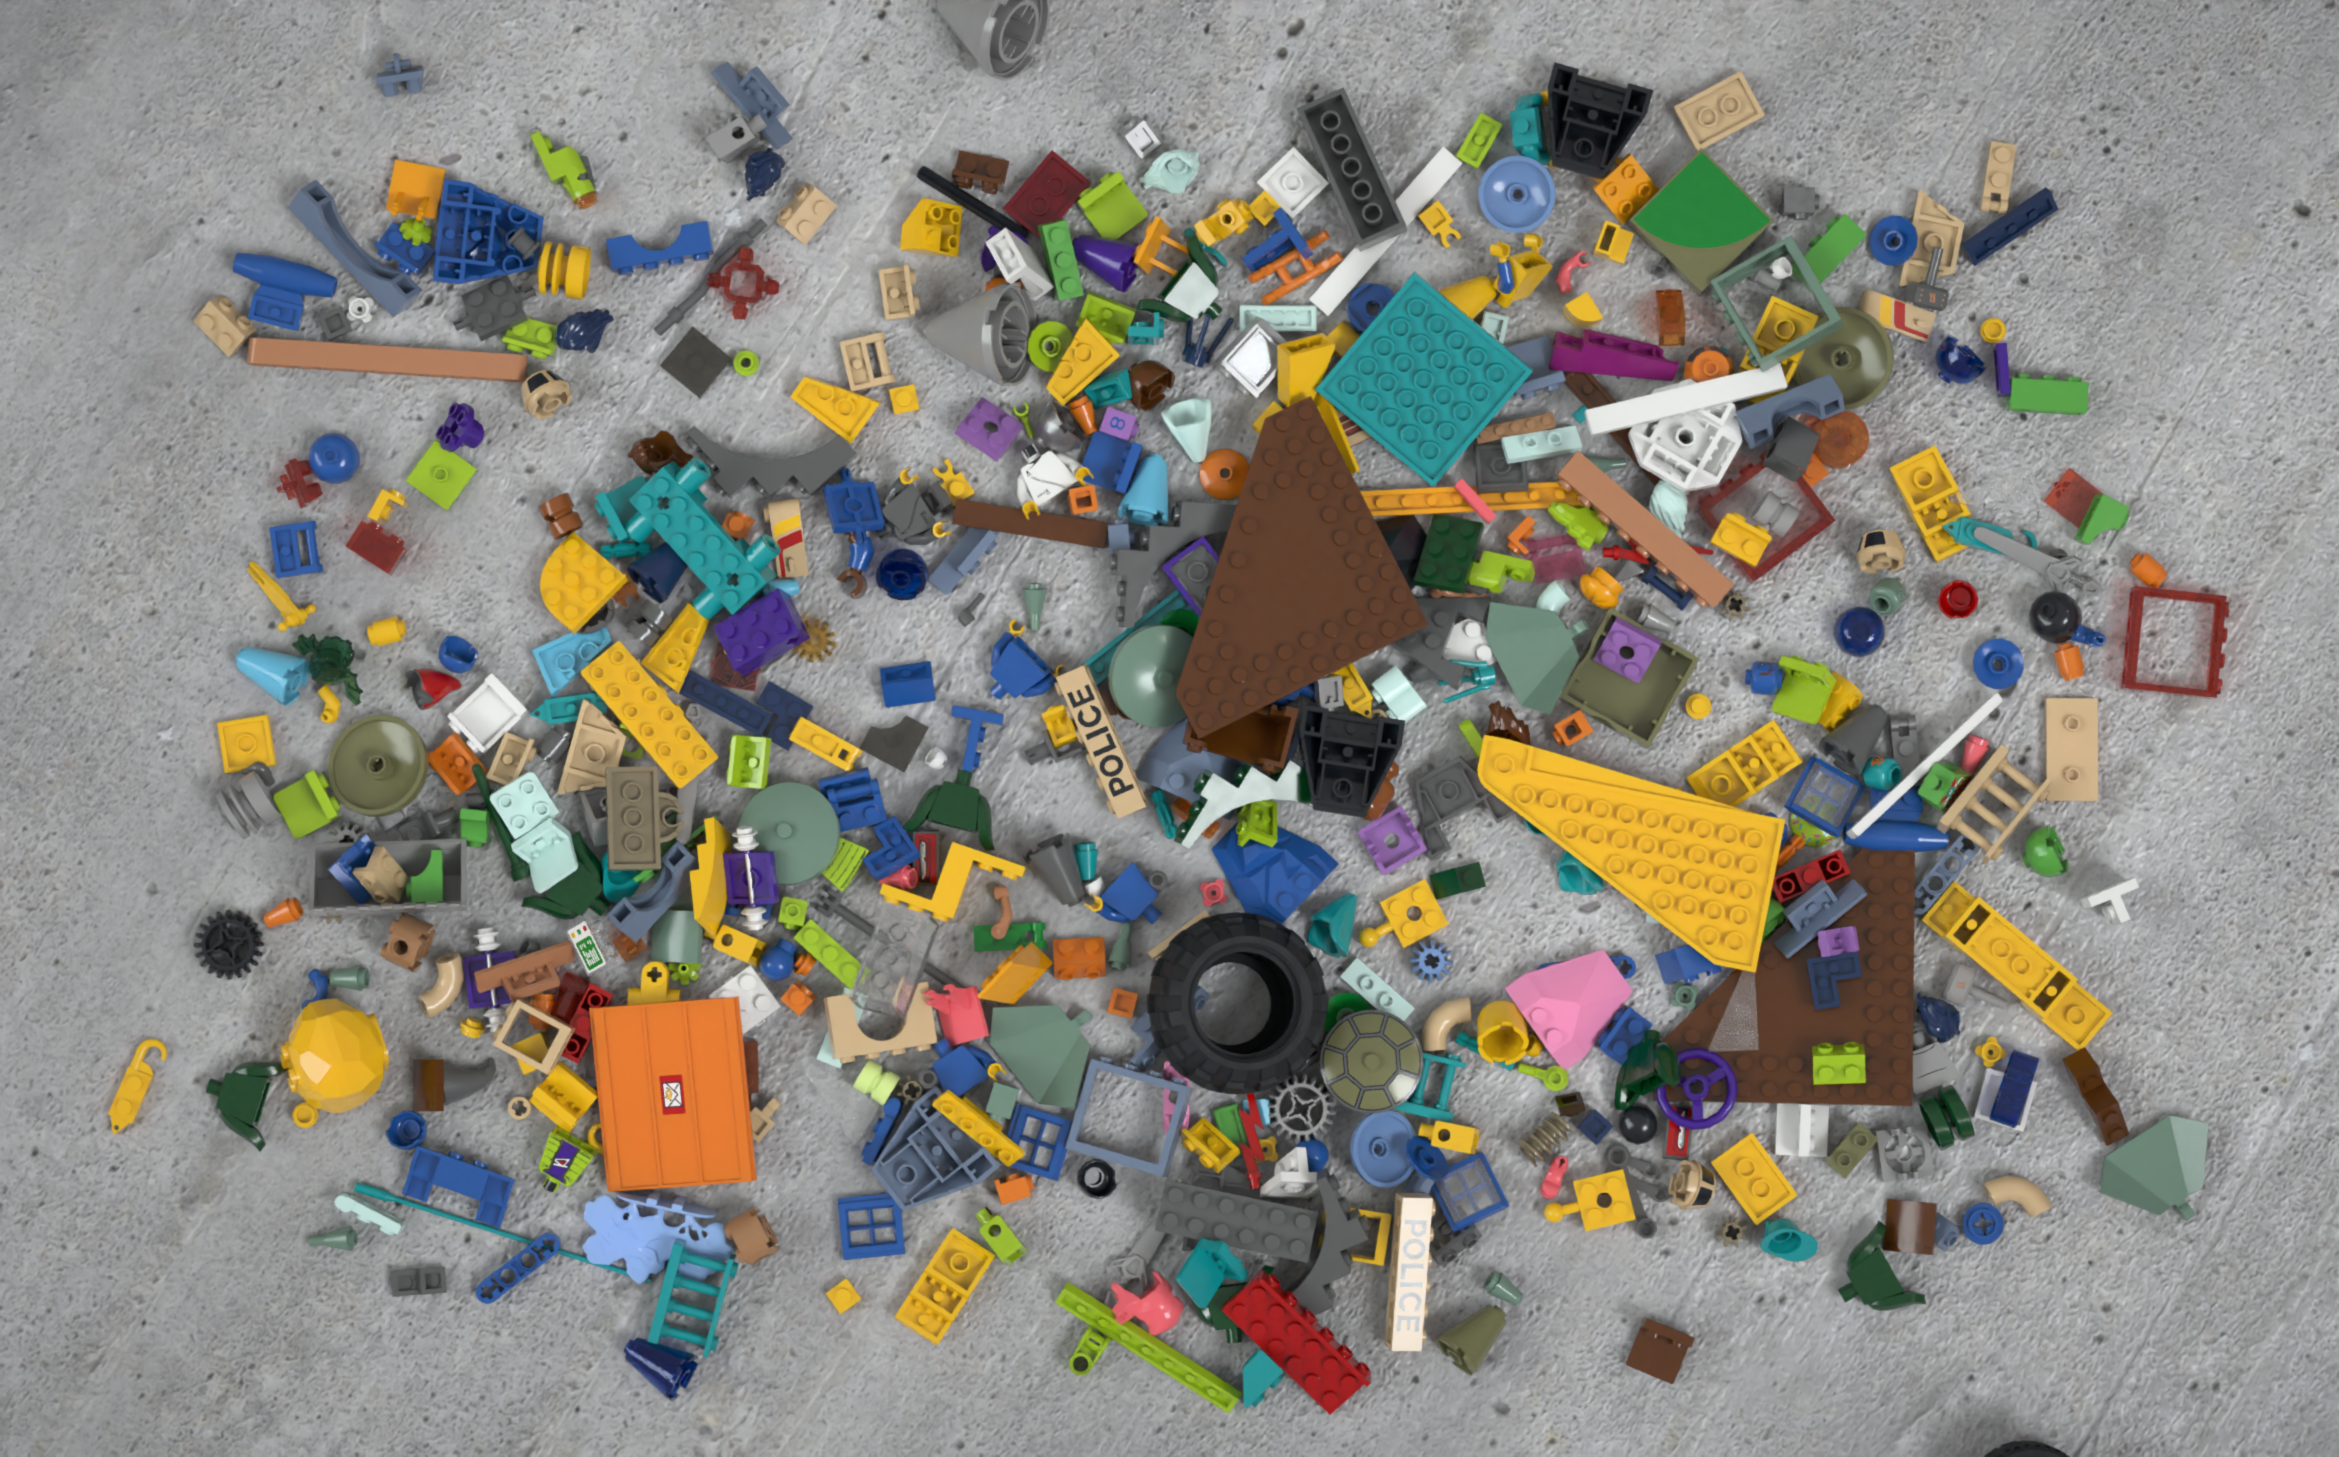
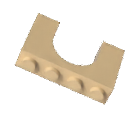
M928 982L899 986L903 1021L898 1032L885 1041L871 1039L860 1030L856 1021L852 993L823 998L832 1059H840V1063L855 1061V1056L865 1055V1059L881 1057L880 1052L890 1051L891 1055L906 1053L905 1048L915 1047L916 1051L931 1049V1044L937 1043L932 1006L926 1004V1001L930 1000V996H924V992L929 990Z

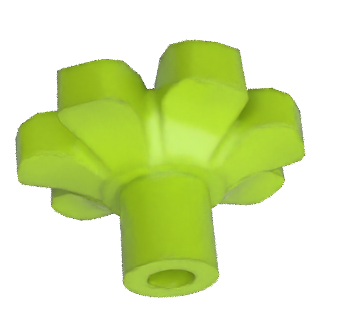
M408 218L405 223L402 222L399 228L400 232L403 233L404 239L410 240L412 238V245L419 246L421 241L428 243L431 239L432 229L424 227L426 224L425 219L421 222Z
M670 962L668 966L669 970L674 971L671 979L674 982L681 979V984L684 986L689 985V979L697 981L700 976L696 971L702 968L701 963Z

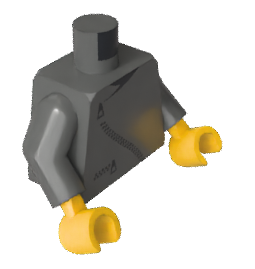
M911 466L901 471L900 477L889 487L882 501L883 509L881 511L886 521H884L883 530H875L881 541L895 533L900 542H905L908 545H927L940 537L951 534V531L943 532L942 526L947 521L936 522L912 483L918 479L919 475L917 474L912 478L909 477L908 470L912 468Z

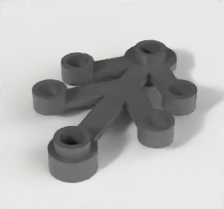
M1620 1143L1611 1144L1604 1153V1159L1608 1164L1604 1173L1619 1169L1624 1170L1633 1210L1638 1221L1636 1232L1642 1238H1652L1657 1232V1225L1654 1220L1647 1217L1637 1190L1652 1196L1657 1202H1664L1668 1198V1191L1664 1187H1655L1632 1177L1627 1166L1642 1171L1647 1178L1656 1177L1659 1169L1654 1163H1645L1631 1157L1625 1145ZM1615 1151H1619L1622 1154V1158L1619 1161H1615L1612 1158V1154ZM1650 1165L1655 1168L1653 1175L1646 1173V1168ZM1661 1189L1665 1192L1663 1199L1656 1198L1655 1193L1657 1190ZM1599 1194L1598 1196L1607 1197L1609 1194ZM1644 1223H1648L1651 1227L1648 1233H1644L1641 1230V1226Z

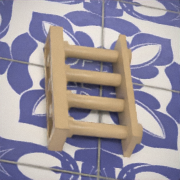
M2002 744L1940 819L1937 829L1944 834L1950 828L1952 830L1957 829L1985 850L1987 853L1982 861L1985 865L1991 859L1996 861L2004 851L2001 846L2037 802L2042 804L2051 792L2048 790L2051 783L2048 778L2041 786H2038L2010 765L2007 759L2010 750ZM1996 770L1999 773L2004 772L2033 794L2025 806L1993 783L1994 779L1991 777ZM1980 790L1984 792L1987 790L2018 814L2010 825L1978 802V798L1975 796ZM1965 809L1974 811L2002 832V835L1994 844L1962 821L1963 818L1960 815Z

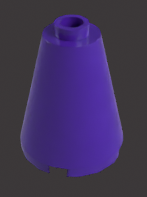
M1083 234L1073 239L1072 245L1077 262L1117 291L1126 292L1131 287L1137 276L1134 274L1137 265L1133 261L1135 259L1134 252L1139 244Z

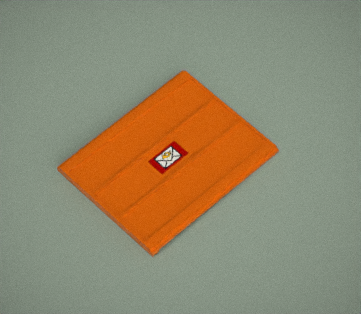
M739 996L589 1008L607 1191L616 1192L756 1181L757 1171Z

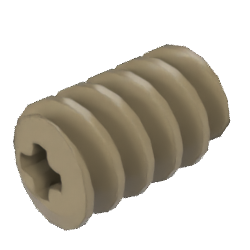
M1554 1112L1550 1113L1552 1122L1545 1118L1542 1119L1544 1128L1538 1125L1534 1126L1536 1135L1529 1131L1526 1133L1528 1142L1522 1138L1518 1140L1520 1144L1519 1149L1535 1168L1537 1167L1535 1158L1544 1161V1151L1550 1155L1553 1154L1551 1145L1558 1148L1561 1147L1559 1138L1565 1141L1569 1140L1566 1132L1569 1131L1575 1135L1561 1116Z

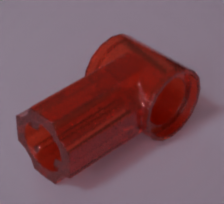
M566 971L558 990L559 994L549 1014L570 1024L591 980Z

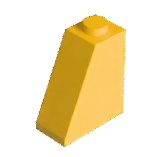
M1324 333L1277 345L1278 399L1286 407L1310 396L1314 401L1317 393L1315 388L1322 381L1335 350V343Z

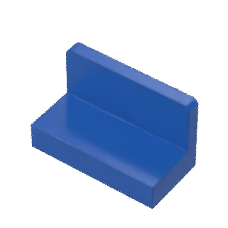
M931 661L880 668L881 686L886 708L936 700Z

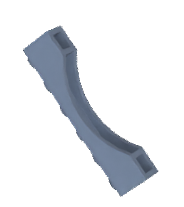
M317 180L300 189L288 206V209L393 318L408 309L422 289L404 271L382 264L359 246L343 224L334 198Z

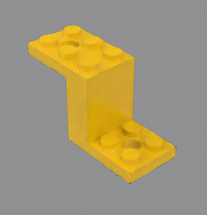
M952 842L932 900L886 884H882L880 894L884 895L883 900L897 906H899L900 901L909 904V910L921 914L924 913V910L933 912V918L948 923L949 918L955 920L974 862L978 863V868L991 873L994 868L1001 870L1003 877L1017 881L1018 877H1024L1026 867Z

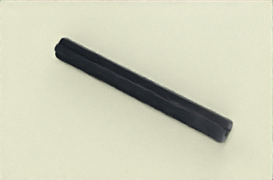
M922 166L916 176L924 183L1000 230L1007 228L1024 236L1025 239L1029 234L1027 229L926 166Z

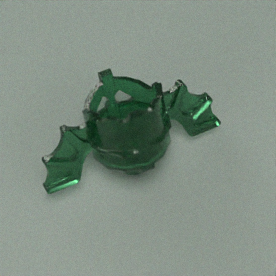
M303 634L297 637L298 641L294 642L292 646L303 656L309 652L313 653L310 656L309 663L311 678L316 683L319 682L331 686L343 681L345 696L356 706L361 703L360 694L363 693V690L357 684L358 675L350 672L355 655L352 649V642L348 639L342 640L338 636L329 637V635L318 642L315 634L309 637H305Z

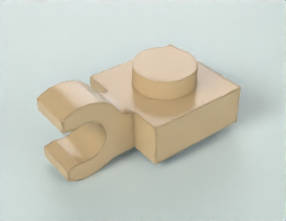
M775 1097L770 1100L763 1110L755 1106L750 1112L753 1139L758 1143L776 1123L770 1117L782 1103Z

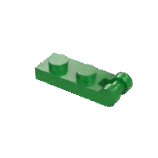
M1045 923L1010 924L1006 935L1002 939H995L991 935V928L994 925L973 926L974 952L1016 950L1021 944L1026 947L1030 942H1033L1039 949L1047 948L1046 941L1043 938V931L1046 930ZM1025 931H1033V941H1026Z

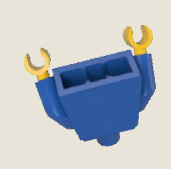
M1016 619L1010 622L1009 632H1005L992 651L991 665L993 668L990 671V675L997 682L990 688V692L999 700L1007 693L1014 698H1017L1019 695L1025 698L1043 695L1055 686L1054 683L1057 682L1056 677L1059 675L1058 669L1064 666V664L1058 665L1054 669L1053 675L1050 674L1053 670L1019 637L1024 633V625L1019 631L1012 629V626L1017 622Z

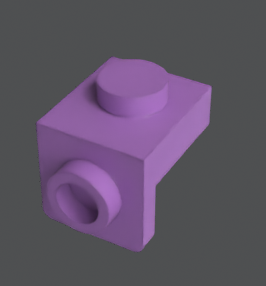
M1848 926L1818 931V947L1821 951V957L1859 951L1856 927Z

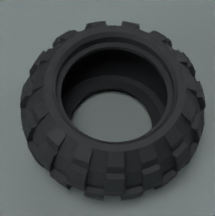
M1239 912L1218 914L1204 918L1176 935L1169 942V946L1165 949L1162 956L1158 958L1153 968L1146 1003L1152 1027V1036L1158 1049H1161L1170 1065L1180 1075L1202 1088L1226 1094H1250L1269 1090L1299 1072L1306 1065V1061L1322 1039L1326 1012H1328L1329 1005L1328 993H1326L1322 977L1324 973L1317 958L1312 955L1305 945V941L1292 929L1289 930L1272 918L1259 914ZM1228 962L1243 964L1257 972L1267 985L1271 1000L1269 1017L1263 1029L1249 1041L1236 1045H1225L1209 1039L1198 1024L1194 1008L1195 991L1203 973L1213 966Z

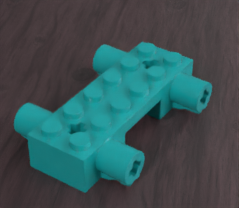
M693 457L682 469L674 461L662 467L629 499L638 511L624 524V529L638 543H642L655 530L707 586L693 600V605L704 618L712 619L724 606L732 615L735 614L777 576L768 564L780 554L781 550L778 543L766 534H762L750 546L743 537L735 541L702 505L708 499L698 488L711 477V471L703 460Z

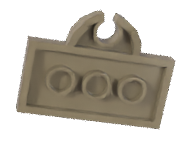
M658 766L606 767L608 871L660 870V844L668 843L676 838L685 822L679 821L677 824L670 825L665 821V814L669 811L675 812L678 815L683 814L684 809L677 800L678 798L670 793L659 792Z

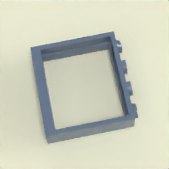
M1100 1056L1099 1061L1091 1059L1065 1148L1168 1178L1193 1088L1186 1086L1187 1081L1175 1077L1172 1078L1171 1082L1163 1080V1074L1148 1070L1147 1075L1139 1073V1067L1124 1063L1123 1068L1113 1065L1114 1060ZM1099 1069L1179 1092L1158 1164L1078 1141Z

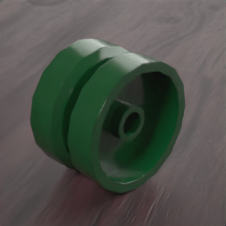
M1952 1085L1938 1090L1939 1102L1931 1094L1918 1099L1923 1119L1933 1140L1941 1151L1954 1146L1953 1132L1961 1141L1975 1136L1968 1111Z

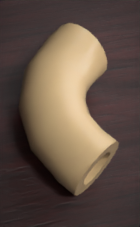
M458 952L447 953L436 959L435 962L438 968L437 982L430 990L418 995L420 1006L428 1019L449 1008L460 994L464 972L462 959Z
M1460 997L1445 1001L1430 1013L1422 1029V1051L1447 1050L1446 1040L1450 1029L1457 1024L1471 1022L1470 997Z
M2005 1175L1983 1183L1985 1191L1994 1206L2002 1202L2014 1201L2024 1207L2030 1218L2053 1207L2042 1189L2024 1177Z

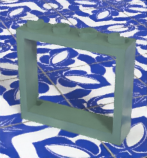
M1792 235L1711 280L1713 290L1710 293L1716 304H1723L1725 311L1722 313L1729 325L1734 323L1738 330L1734 333L1741 346L1747 345L1750 353L1747 354L1754 368L1759 366L1762 372L1767 371L1844 327L1839 314ZM1789 254L1828 321L1763 357L1726 295L1725 290L1769 266L1776 259Z

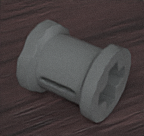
M522 226L508 240L507 244L509 246L513 245L526 261L541 244L532 240L524 232L525 228Z

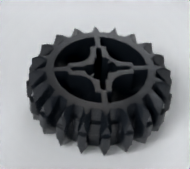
M226 910L225 918L218 911L216 912L217 921L213 917L208 916L207 921L210 926L200 924V928L205 933L195 934V937L202 939V943H194L195 948H202V952L196 953L195 956L196 958L205 957L200 965L205 967L210 964L207 971L209 974L214 973L218 969L217 978H222L225 971L228 980H232L233 971H235L238 978H242V968L245 972L251 973L252 970L248 964L251 963L254 966H258L259 962L253 959L254 955L263 956V952L256 951L257 946H265L264 942L256 941V938L262 937L263 933L253 932L259 926L258 923L255 922L249 926L248 923L251 921V917L247 915L241 920L242 912L240 911L235 913L234 918L231 910ZM234 923L240 926L247 935L233 936L227 924ZM219 927L220 940L217 944L209 947L210 938ZM227 937H230V941H240L231 946V952H229V949L220 948L227 944ZM249 942L248 953L239 962V949ZM223 952L228 957V960L231 961L232 966L219 964L212 955Z

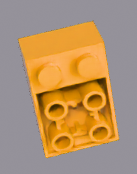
M1030 942L1026 947L1021 944L980 985L983 990L977 996L980 999L1014 1004L1049 969L1053 962L1033 942Z

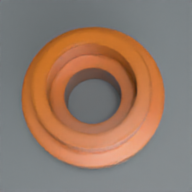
M810 952L798 955L794 961V966L796 967L794 973L806 976L816 962V959L812 957Z

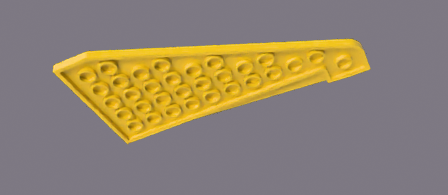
M1484 735L1477 772L1480 782L1488 791L1713 964L1756 973L1785 819L1753 813L1510 739Z

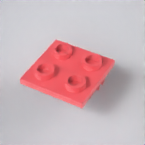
M947 984L943 990H949V994H939L932 989L924 992V996H930V1000L926 1001V1004L938 1010L944 1037L948 1039L951 1046L989 1036L981 1001L977 996V986L956 988L953 984Z

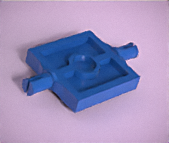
M845 468L839 471L842 482L837 485H824L823 489L833 533H855L857 544L861 546L863 543L864 546L868 544L866 531L883 530L885 525L874 482L861 483L853 481L850 469L846 468L845 471Z

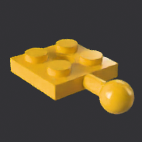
M1423 879L1380 902L1379 905L1388 922L1375 929L1371 927L1362 929L1358 935V940L1362 946L1371 948L1377 944L1379 937L1394 931L1402 948H1405L1449 925L1429 885ZM1411 906L1419 908L1421 916L1417 921H1411L1407 917V910Z
M1623 1169L1573 1181L1577 1202L1565 1205L1551 1202L1544 1209L1545 1218L1552 1223L1561 1221L1564 1215L1581 1212L1585 1232L1636 1219ZM1608 1193L1612 1198L1611 1205L1605 1208L1600 1207L1597 1204L1598 1195Z

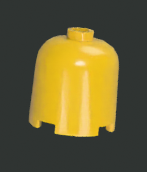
M1507 1000L1490 1002L1481 1009L1478 1015V1051L1482 1058L1493 1064L1494 1061L1510 1065L1518 1062L1526 1055V1049L1529 1044L1526 1019L1513 1002Z

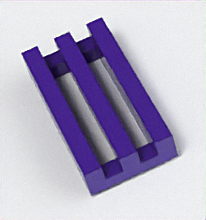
M1997 343L1993 347L1997 396L2005 397L2011 394L2007 343Z

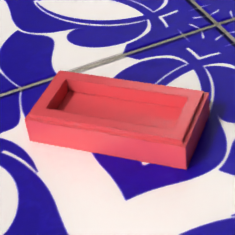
M1460 479L1455 484L1454 489L1486 524H1490L1496 518L1493 511L1463 479Z

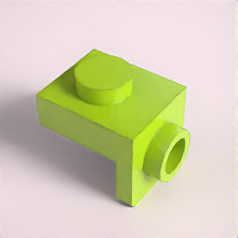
M783 897L778 922L784 923L783 928L798 931L799 926L803 927L806 924L808 901Z

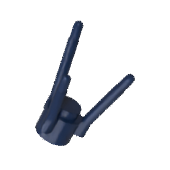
M1206 315L1197 344L1192 343V346L1193 318L1190 319L1187 325L1185 347L1182 355H1185L1184 362L1203 368L1204 363L1209 364L1212 354L1231 326L1233 318L1228 319L1207 353V348L1202 346L1211 315Z

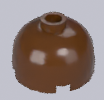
M1155 360L1133 364L1128 369L1132 398L1128 400L1139 411L1140 408L1144 411L1154 408L1166 397L1162 394L1166 388L1171 389L1175 381L1174 373L1168 367Z

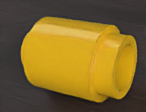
M398 616L373 622L372 625L367 626V633L371 645L381 647L403 641L404 635L407 634V628L403 619L399 620Z

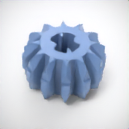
M1431 939L1429 949L1424 941L1420 942L1423 952L1417 948L1412 950L1415 954L1419 955V958H1409L1410 962H1418L1419 966L1411 968V971L1416 972L1421 969L1422 972L1418 975V979L1422 980L1425 974H1428V983H1432L1433 974H1435L1439 982L1442 981L1440 971L1446 975L1450 974V971L1444 967V964L1453 965L1452 960H1445L1444 957L1451 955L1452 952L1449 950L1442 954L1441 950L1445 946L1443 942L1435 949L1434 939ZM1428 954L1431 957L1438 958V962L1435 963L1437 967L1434 969L1431 965L1426 966L1424 960H1428L1425 958Z

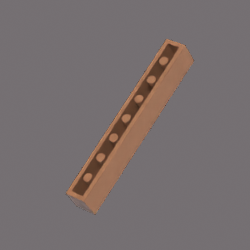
M1576 451L1555 475L1559 479L1557 483L1564 490L1575 492L1579 496L1577 500L1584 507L1589 509L1591 506L1598 512L1596 516L1607 526L1611 523L1618 529L1616 534L1625 542L1631 540L1637 545L1635 550L1645 559L1648 557L1653 559L1657 563L1655 567L1665 576L1669 573L1676 579L1675 585L1682 591L1687 592L1689 590L1695 595L1694 601L1702 608H1715L1734 586L1729 579L1579 451Z

